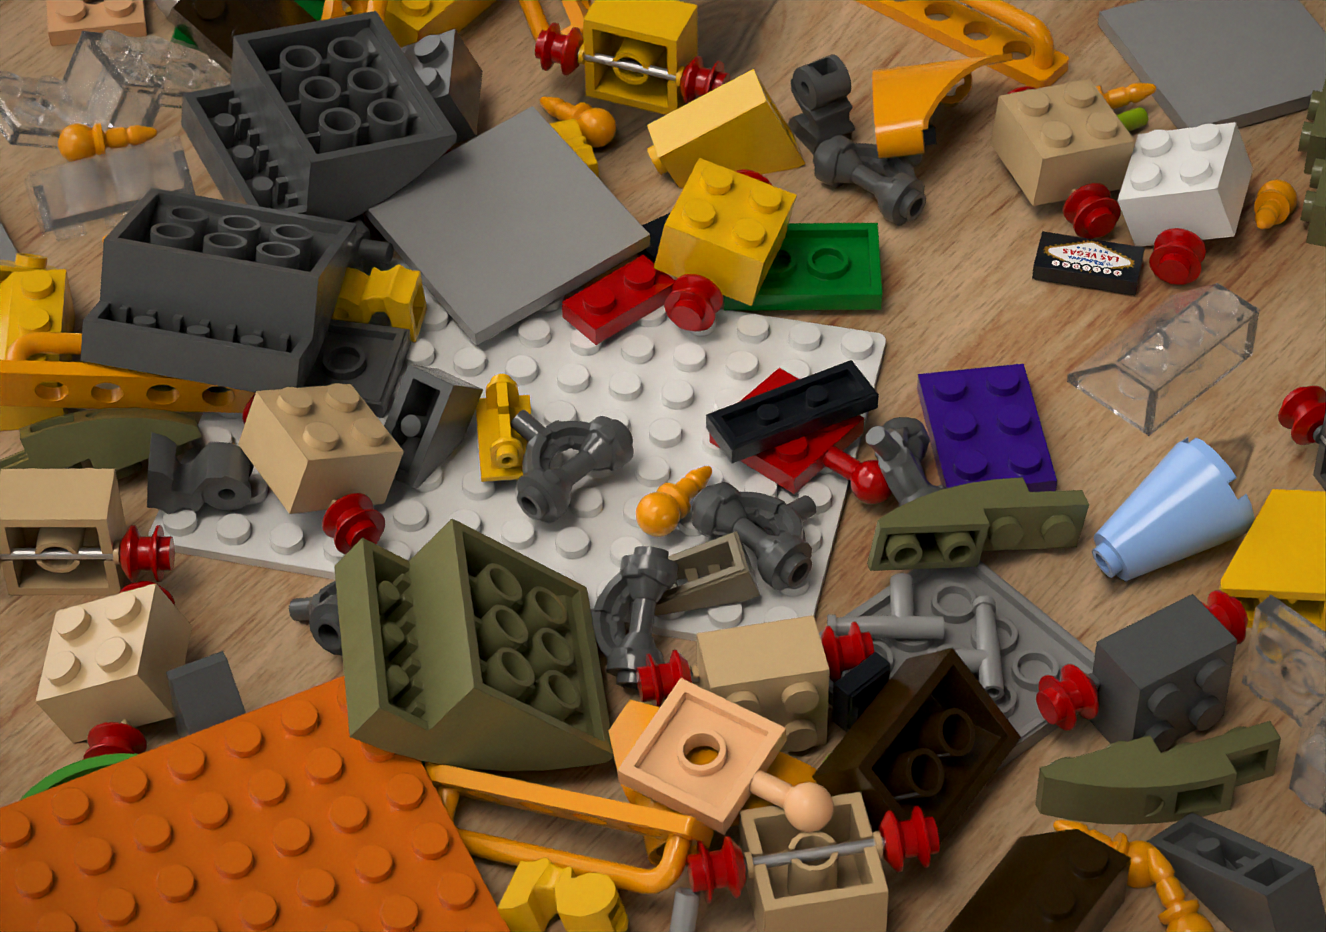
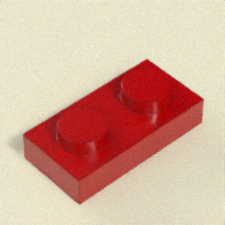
M641 255L562 302V317L597 345L663 306L667 296L672 292L675 280L667 273L655 269V263L645 255Z

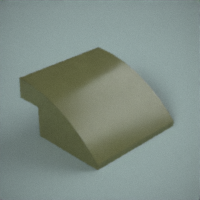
M453 518L409 561L362 538L334 566L350 737L382 750L417 760L471 769L499 771L553 770L606 763L614 757L608 732L610 721L596 638L592 625L587 587Z

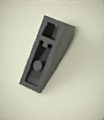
M1190 813L1146 841L1154 845L1172 864L1175 871L1174 876L1233 932H1326V913L1313 865L1194 813Z

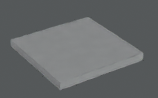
M1140 0L1099 12L1098 26L1141 82L1155 84L1156 91L1152 96L1177 129L1198 127L1203 124L1217 125L1236 122L1238 128L1308 109L1312 91L1322 92L1326 79V32L1299 0Z
M533 106L444 154L417 178L389 198L363 212L388 243L393 244L394 250L410 269L421 272L422 283L476 346L650 246V234Z
M979 561L978 567L913 569L907 574L913 579L914 616H944V639L872 638L874 650L891 663V679L907 658L926 654L927 650H944L954 648V650L976 649V615L973 613L972 602L979 596L992 597L996 604L994 617L1000 644L1004 695L1000 699L993 701L1021 736V739L996 770L997 772L1059 727L1056 724L1048 723L1038 709L1036 694L1039 692L1041 677L1051 675L1060 682L1061 669L1067 664H1073L1087 674L1092 673L1095 654L982 561ZM890 586L843 617L891 615ZM848 670V671H843V672H842V676H844V675H845L846 673H848L850 670ZM973 673L979 681V673ZM829 679L828 703L833 707L834 683Z

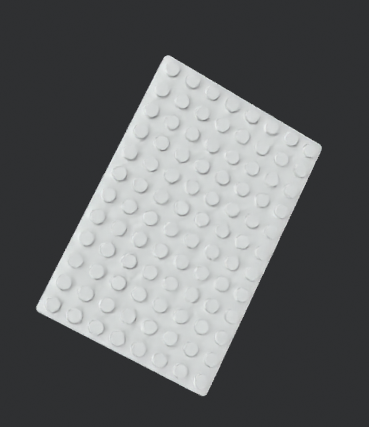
M392 258L389 264L363 260L361 265L354 269L370 275L374 267L380 271L389 270L398 264L406 269H410V267L404 260ZM423 284L427 311L416 343L411 341L384 418L377 417L383 425L386 422L408 364L437 368L483 389L480 398H486L485 389L493 376L507 374L517 383L519 395H530L531 415L545 428L556 420L590 423L599 416L621 421L631 432L634 453L631 461L622 468L614 471L607 468L592 470L574 484L570 492V505L565 514L555 522L546 523L541 520H534L528 517L518 504L517 481L519 479L481 482L475 409L463 441L419 488H412L393 479L385 503L373 505V509L379 511L385 518V529L376 545L409 561L453 518L587 587L590 609H594L598 596L610 580L620 572L621 558L625 555L634 554L635 547L651 546L668 551L670 556L714 540L713 537L703 535L692 524V505L696 496L690 501L691 509L689 514L680 519L676 529L666 536H650L641 530L636 521V508L644 496L656 492L664 483L676 484L691 470L710 466L712 468V475L706 487L727 482L739 490V492L766 494L785 501L786 504L804 495L811 497L816 505V513L803 521V530L806 542L812 548V568L806 579L798 586L788 587L781 591L774 590L762 579L757 568L758 559L755 552L743 544L753 569L760 596L731 604L655 616L652 634L696 641V633L811 615H814L815 618L850 481L825 467L799 491L793 494L741 461L732 464L720 448L709 442V432L706 429V414L738 403L779 367L798 379H802L852 360L875 389L886 348V338L882 334L739 311H724V309H720L715 313V321L709 329L699 332L688 331L678 327L668 317L663 305L595 345L562 317V302L585 289L578 287L476 346ZM376 312L371 316L368 323L392 327L391 320L385 312ZM220 386L216 393L226 392V387ZM203 412L198 423L202 437L192 440L194 446L185 452L181 464H190L209 442H225L239 446L238 443L244 428L243 413ZM869 412L861 414L864 417V428ZM863 434L844 450L845 453L855 459L858 455ZM571 448L554 455L550 462V469L560 468L574 457L579 450ZM255 467L249 477L252 495L249 503L244 507L226 511L216 509L204 503L199 511L181 508L171 514H167L159 509L148 536H152L156 526L161 525L164 536L173 537L175 553L334 580V566L346 555L337 550L334 545V538L327 536L322 529V520L327 510L289 514ZM758 526V527L761 528L763 531H765L767 534H769V535H774L771 531H769V530H767V529H765V528H763V527ZM687 578L679 579L677 583L680 586L688 583ZM633 602L629 605L627 615L623 619L626 630L630 628Z

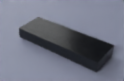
M849 360L706 414V429L733 464L878 408L879 394L855 363Z

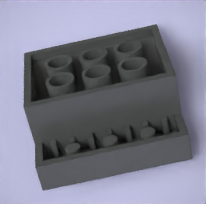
M377 11L236 35L233 41L231 84L183 93L181 126L225 201L344 222L389 198L417 178L456 143L457 137L451 124Z
M151 187L104 239L100 301L83 319L80 361L250 392L277 390L286 387L302 388L317 359L331 322L351 255L357 224Z

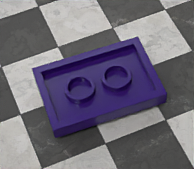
M1024 363L918 374L917 392L941 485L950 488L993 479L1023 477L1029 492L1056 491L1057 478Z

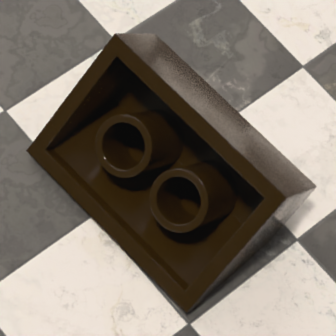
M179 0L167 17L170 23L230 75L232 72L234 36L317 21L294 0Z
M954 648L907 658L812 777L831 796L861 792L872 832L879 831L880 823L886 811L891 810L898 821L910 820L914 806H919L924 817L933 816L938 830L940 845L1021 739V736Z
M1079 829L1019 837L944 932H1102L1124 903L1131 857Z

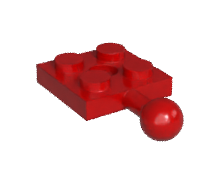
M779 367L741 401L799 379ZM861 415L740 460L793 494L799 491L825 467L851 481L854 495L864 503L879 504L887 500L892 494L880 470L878 460H868L861 463L844 452L849 445L864 433V417ZM709 433V442L720 448Z

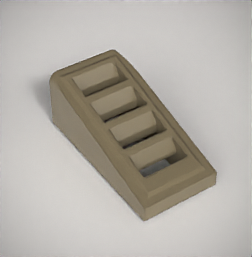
M737 531L668 556V559L678 563L677 580L687 578L688 583L678 586L676 580L672 588L667 589L659 602L656 603L655 616L731 604L760 596L749 557Z

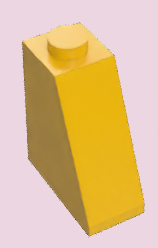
M754 69L647 125L654 144L647 148L648 154L659 174L662 175L669 172L679 189L684 188L699 158L733 171L745 169L760 174L796 169L806 164L793 131Z
M1271 490L1222 576L1219 586L1220 591L1235 597L1243 605L1248 617L1246 628L1326 631V491Z

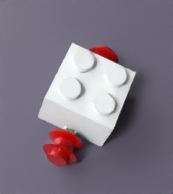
M1236 122L1217 125L1203 124L1192 128L1168 131L1154 130L1149 133L1138 134L1118 197V203L1135 246L1154 245L1149 265L1152 272L1164 282L1175 285L1193 282L1200 275L1201 263L1206 255V247L1202 240L1235 236L1253 171Z

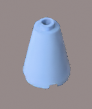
M1187 437L1178 442L1094 534L1096 547L1092 549L1093 558L1108 577L1112 578L1117 575L1124 581L1131 580L1243 536L1249 531L1255 520L1251 502L1247 494L1237 500L1229 486V483L1237 477L1220 455L1203 440L1194 438L1189 442Z

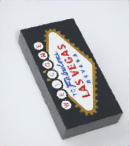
M1042 231L1033 265L1032 279L1136 295L1145 247Z

